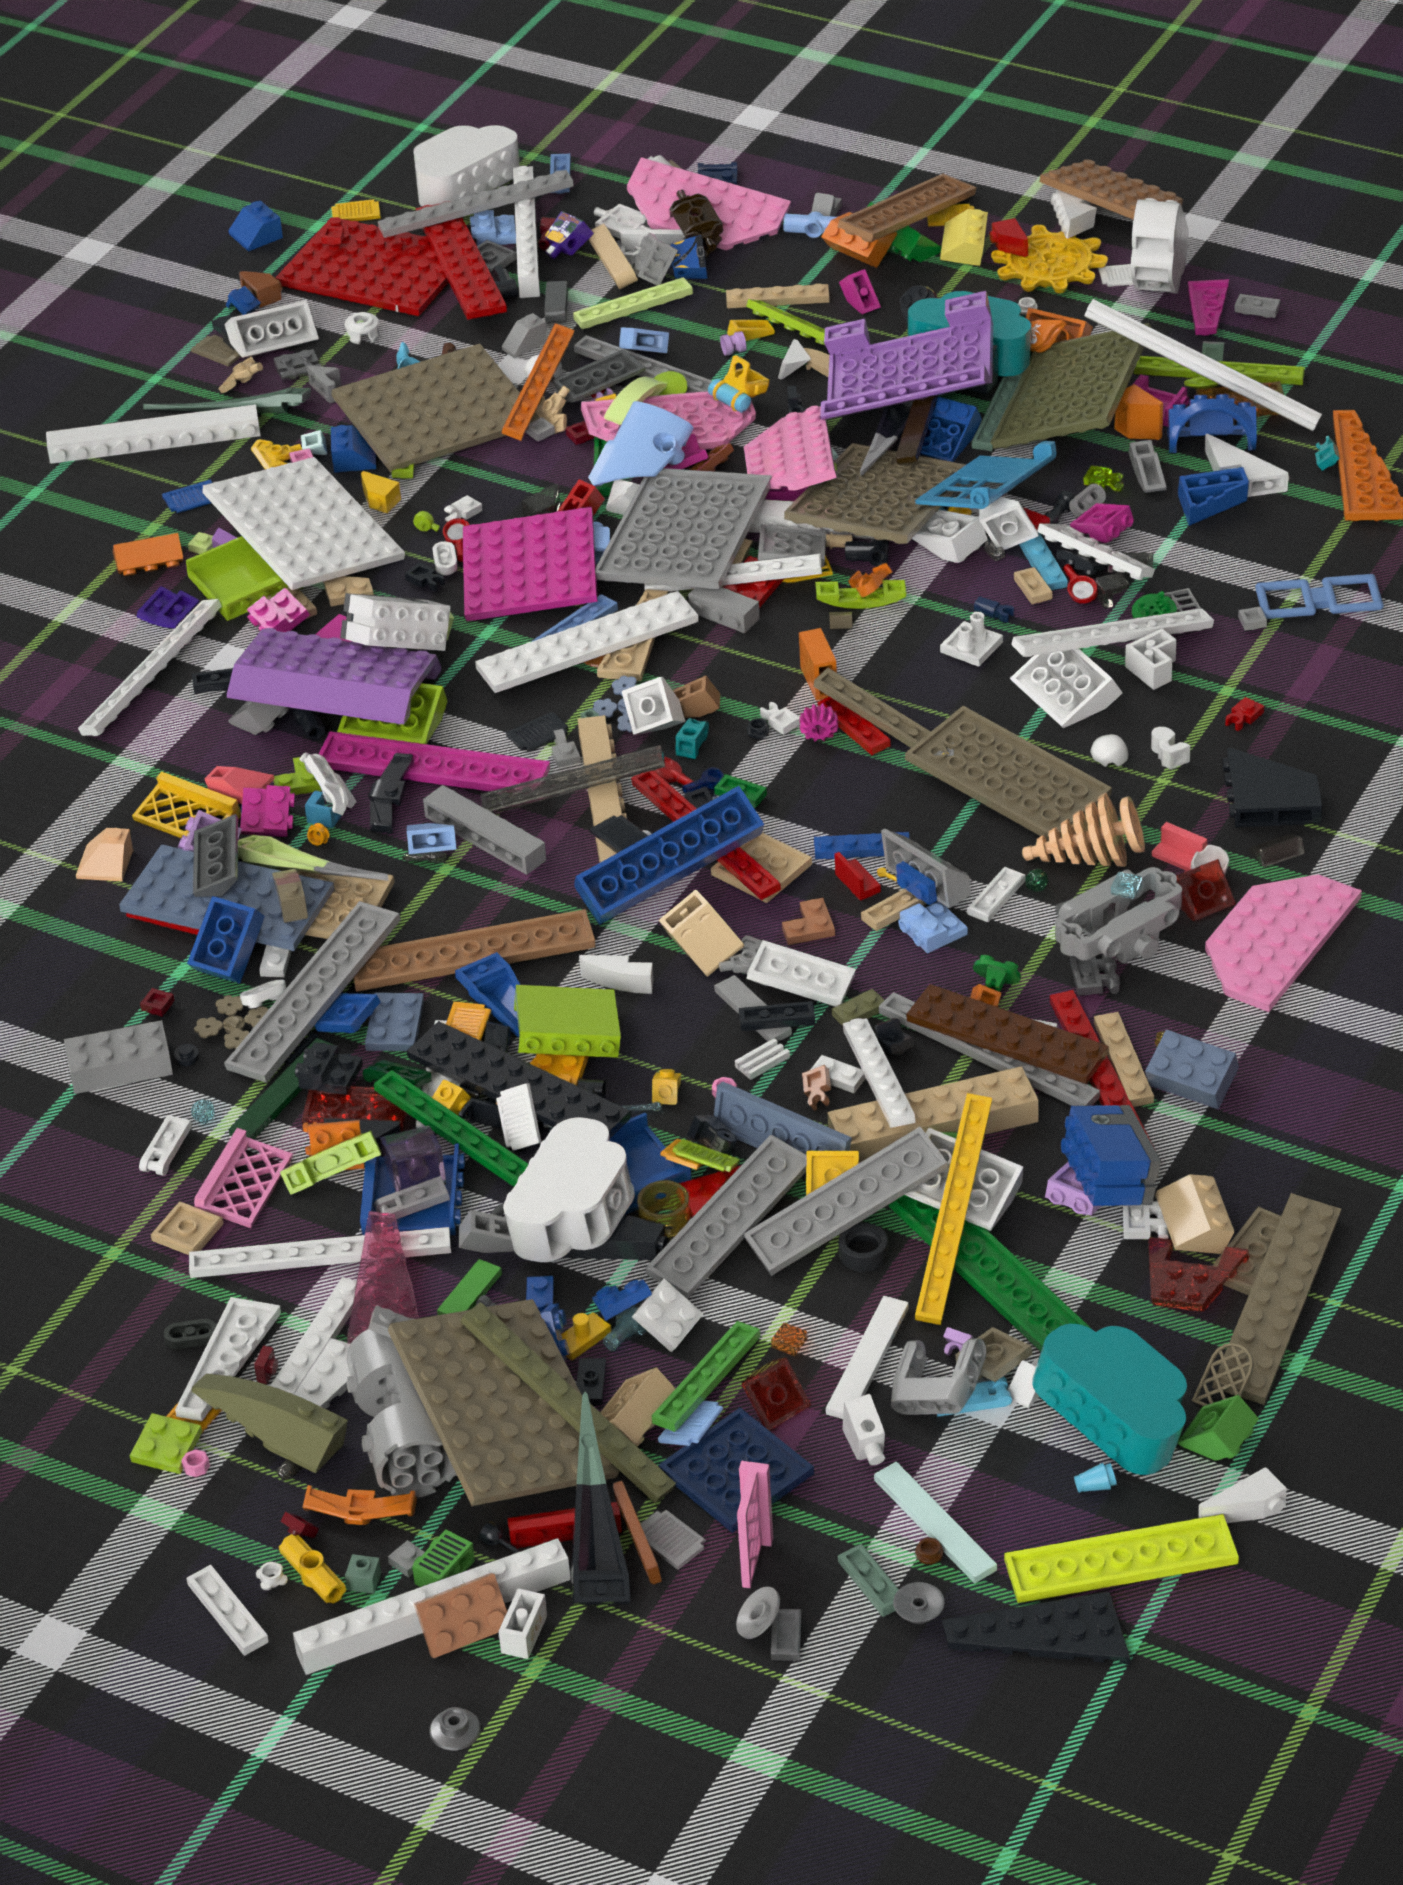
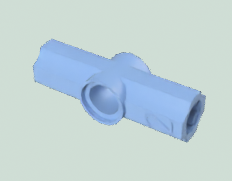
M816 211L811 212L809 215L785 214L784 231L806 233L809 237L816 238L823 234L830 221L837 217L823 216V214Z

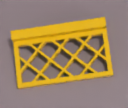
M161 771L156 778L158 784L132 815L134 821L182 838L183 835L187 836L189 831H182L179 827L186 825L190 817L177 820L176 815L190 812V816L194 818L195 815L193 816L192 810L203 808L206 810L205 813L214 817L221 815L225 819L236 814L239 819L241 817V810L237 799ZM160 793L169 796L167 799L155 800ZM184 801L188 804L186 806L174 808L173 803ZM171 804L172 810L158 812L159 807ZM155 809L156 814L147 817L143 816L146 811ZM174 816V822L161 823V819Z

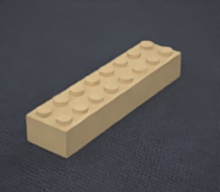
M1021 1066L906 1093L905 1096L915 1114L916 1123L890 1128L876 1100L828 1112V1127L852 1137L850 1151H859V1163L918 1127H921L925 1133L928 1128L938 1132H958L967 1093L992 1098L985 1134L1038 1122V1098Z

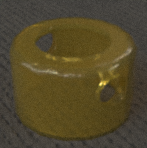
M669 1180L656 1181L642 1188L638 1194L639 1218L665 1224V1227L673 1226V1228L665 1230V1235L668 1238L677 1235L690 1221L689 1194L679 1183ZM660 1192L665 1193L667 1195L665 1198L662 1199L655 1198V1196ZM660 1210L674 1211L669 1214H655V1212Z

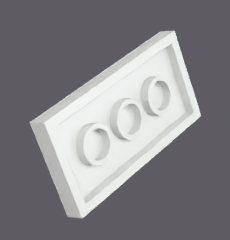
M763 940L748 970L747 979L836 1007L843 1003L855 976L856 969Z

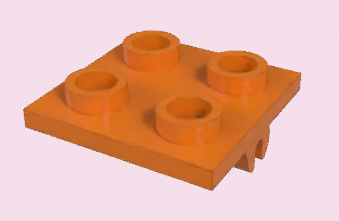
M359 1120L319 1124L317 1122H313V1124L306 1122L302 1125L303 1131L307 1132L310 1138V1145L305 1148L306 1155L310 1156L361 1134ZM364 1163L354 1165L345 1170L364 1169Z

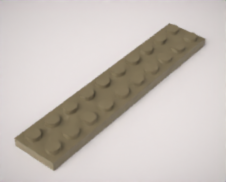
M1290 1194L1229 1342L1242 1345L1250 1352L1253 1358V1371L1241 1398L1265 1405L1339 1220L1341 1208L1296 1194ZM1231 1347L1226 1349L1224 1357L1234 1354ZM1235 1347L1237 1352L1242 1350L1241 1348ZM1247 1353L1239 1355L1241 1364L1249 1362ZM1236 1358L1226 1361L1229 1370L1238 1366ZM1223 1363L1220 1364L1217 1375L1226 1371ZM1249 1366L1243 1368L1246 1375L1248 1373ZM1240 1370L1231 1373L1234 1382L1243 1378ZM1228 1375L1218 1378L1221 1387L1231 1383ZM1214 1380L1212 1388L1218 1389L1217 1383ZM1243 1383L1235 1385L1238 1393ZM1232 1387L1223 1390V1392L1235 1395Z

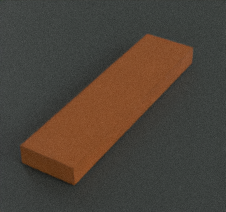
M622 1481L616 1482L612 1486L615 1499L649 1581L652 1584L659 1583L662 1580L657 1562Z

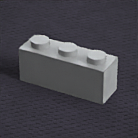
M696 587L688 594L689 605L699 616L742 633H746L760 619L759 601L722 587L720 589Z

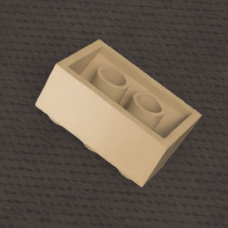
M1190 1174L1157 1190L1155 1195L1175 1250L1223 1253L1234 1234V1229L1214 1177Z
M657 1367L626 1379L600 1413L637 1447L644 1440L643 1434L655 1426V1424H652L651 1415L670 1396L675 1387Z

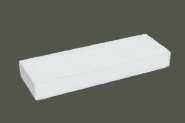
M1004 867L967 908V914L989 922L1025 882V874Z

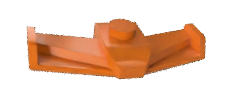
M308 1485L302 1508L305 1511L312 1510L343 1518L346 1524L366 1525L371 1522V1519L405 1514L414 1516L417 1497L415 1491H410V1494L376 1498L375 1491L348 1489L347 1496L343 1497L312 1489V1486Z

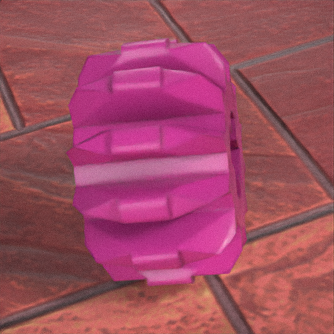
M813 703L811 708L805 707L804 713L800 714L799 722L800 731L804 733L806 739L813 738L814 742L817 739H822L825 742L826 737L833 738L834 732H837L838 716L836 712H833L832 707L825 708L823 703L820 706H816Z

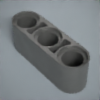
M567 281L546 282L545 322H566Z

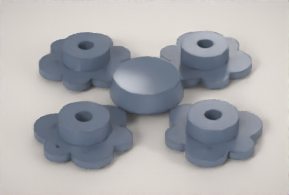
M621 676L619 680L613 681L614 694H620L623 697V690L636 686V678ZM609 698L604 701L597 700L594 702V708L592 709L599 713V716L605 715V718L612 717L613 712L618 707L619 711L623 714V716L617 719L619 723L618 729L620 731L627 730L628 732H633L624 698L618 702V705L611 702Z

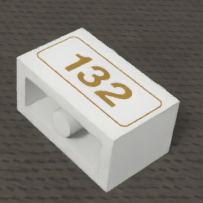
M517 1589L499 1629L501 1653L525 1659L529 1658L547 1617L545 1594Z

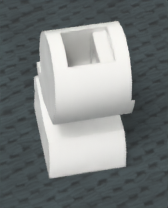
M1157 727L1152 730L1151 749L1158 753V759L1161 760L1162 766L1173 769L1190 762V745L1182 742L1175 744V733L1167 727Z

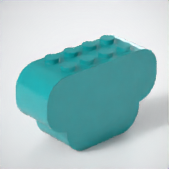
M955 291L945 294L941 299L926 298L916 301L908 310V336L950 327L945 316V300L974 293ZM988 296L993 320V345L998 346V376L1021 374L1030 364L1031 322L1021 316V307L1017 303Z
M1066 1324L1048 1334L1032 1377V1385L1038 1396L1125 1470L1139 1475H1150L1168 1465L1173 1457L1186 1421V1413L1181 1405L1187 1388V1382L1183 1373L1135 1332L1124 1327L1108 1326L1095 1332L1080 1324Z

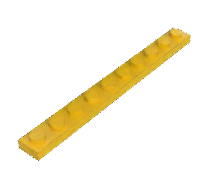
M970 1093L966 1095L915 1313V1320L938 1325L942 1323L991 1110V1097Z

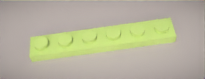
M682 277L573 312V318L582 329L591 328L597 324L628 316L641 310H647L650 307L662 305L675 299L684 298L693 294V289L686 279Z

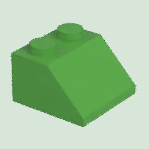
M1239 1395L1203 1406L1179 1439L1178 1444L1215 1461L1226 1457L1231 1459L1240 1452V1445L1253 1433L1254 1430L1252 1428L1259 1418Z

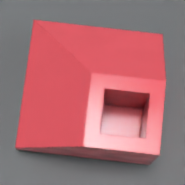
M216 766L205 778L208 789L237 799L238 804H242L243 788L266 789L267 785L275 778L271 774L237 767Z

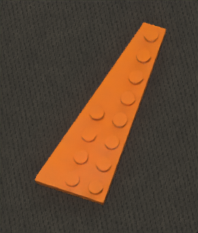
M1333 410L1335 441L1340 457L1338 467L1345 521L1403 520V497L1400 496L1397 485L1392 482L1391 474L1384 461L1377 455L1375 445L1371 444L1370 436L1363 430V424L1356 411Z

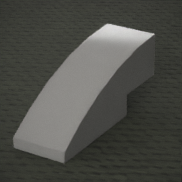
M1152 441L1130 443V460L1143 491L1147 493L1166 490L1167 487L1157 452H1154Z

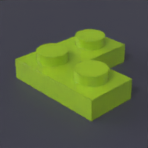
M300 757L293 758L295 773L274 776V786H289L291 793H295V795L322 791L314 775L307 772L305 764L300 761Z

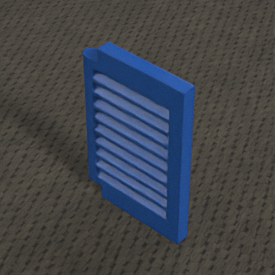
M207 480L163 493L162 497L171 512L176 511L177 514L211 504L212 502L202 492L203 485L211 484L212 481Z

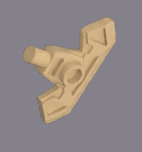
M250 356L233 368L232 374L218 389L221 393H225L236 386L237 380L241 381V383L247 382L254 373L263 369L262 364H255V361Z
M564 385L558 393L555 392L549 399L545 400V396H543L536 410L540 418L543 417L554 426L555 434L566 430L567 416L561 413L566 402L564 398L570 392V389Z

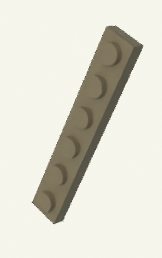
M827 668L814 680L813 686L911 748L930 733L926 728L830 668Z

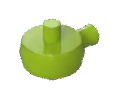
M420 511L414 517L413 522L417 529L421 531L433 529L438 532L440 525L434 523L432 515L428 512Z

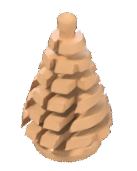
M1107 793L1102 794L1098 797V807L1092 801L1086 805L1085 814L1081 809L1074 813L1073 824L1070 823L1069 818L1061 823L1062 838L1059 830L1055 827L1048 831L1049 841L1042 835L1036 839L1035 846L1024 847L1022 849L1024 859L1030 861L1040 857L1042 862H1051L1050 854H1053L1056 862H1066V850L1072 864H1080L1082 854L1087 865H1095L1097 863V856L1100 864L1103 866H1111V860L1113 859L1117 866L1125 867L1127 865V854L1123 835H1126L1128 843L1134 852L1141 853L1145 850L1141 823L1132 799L1129 796L1121 799L1119 804L1121 821H1118V816Z

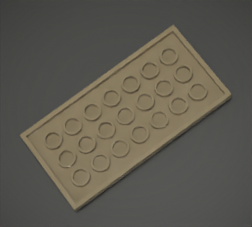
M965 706L959 708L905 753L906 761L1039 836L1044 835L1048 841V831L1057 827L1062 837L1061 823L1069 818L1070 823L1073 824L1074 813L1081 809L1085 814L1087 804L1093 801L1098 806V797L1104 793L1110 796L1112 792V787ZM946 747L954 749L953 756H947L948 751ZM940 750L944 752L943 755H933Z

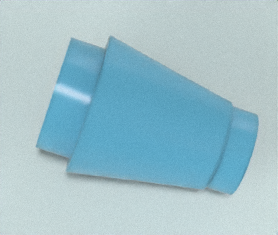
M1101 1463L1078 1476H1074L1078 1493L1083 1491L1109 1490L1111 1486L1117 1485L1111 1463L1106 1465Z

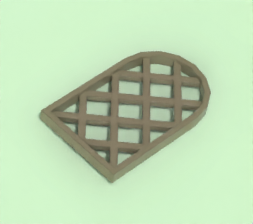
M1236 1343L1223 1344L1217 1348L1209 1360L1192 1401L1205 1406L1208 1404L1199 1400L1208 1397L1209 1403L1212 1404L1211 1395L1219 1392L1224 1400L1226 1397L1223 1390L1231 1387L1234 1390L1235 1396L1239 1395L1242 1397L1254 1366L1250 1352L1242 1345ZM1231 1347L1234 1354L1224 1357L1222 1350ZM1235 1347L1241 1348L1242 1350L1237 1352ZM1247 1353L1249 1362L1241 1364L1239 1355ZM1220 1354L1221 1359L1214 1362L1217 1355ZM1236 1358L1238 1366L1229 1370L1226 1361ZM1223 1363L1226 1371L1217 1375L1214 1366ZM1249 1366V1370L1246 1375L1243 1368ZM1211 1369L1213 1377L1206 1379ZM1240 1370L1243 1378L1234 1382L1231 1373ZM1228 1375L1231 1383L1221 1387L1218 1378ZM1215 1380L1218 1389L1209 1392L1206 1383ZM1243 1383L1238 1393L1235 1385ZM1202 1387H1204L1206 1394L1199 1396Z

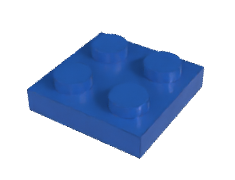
M340 993L314 1026L318 1032L355 1033L360 1029L363 1022L373 1014L381 1001L377 994Z

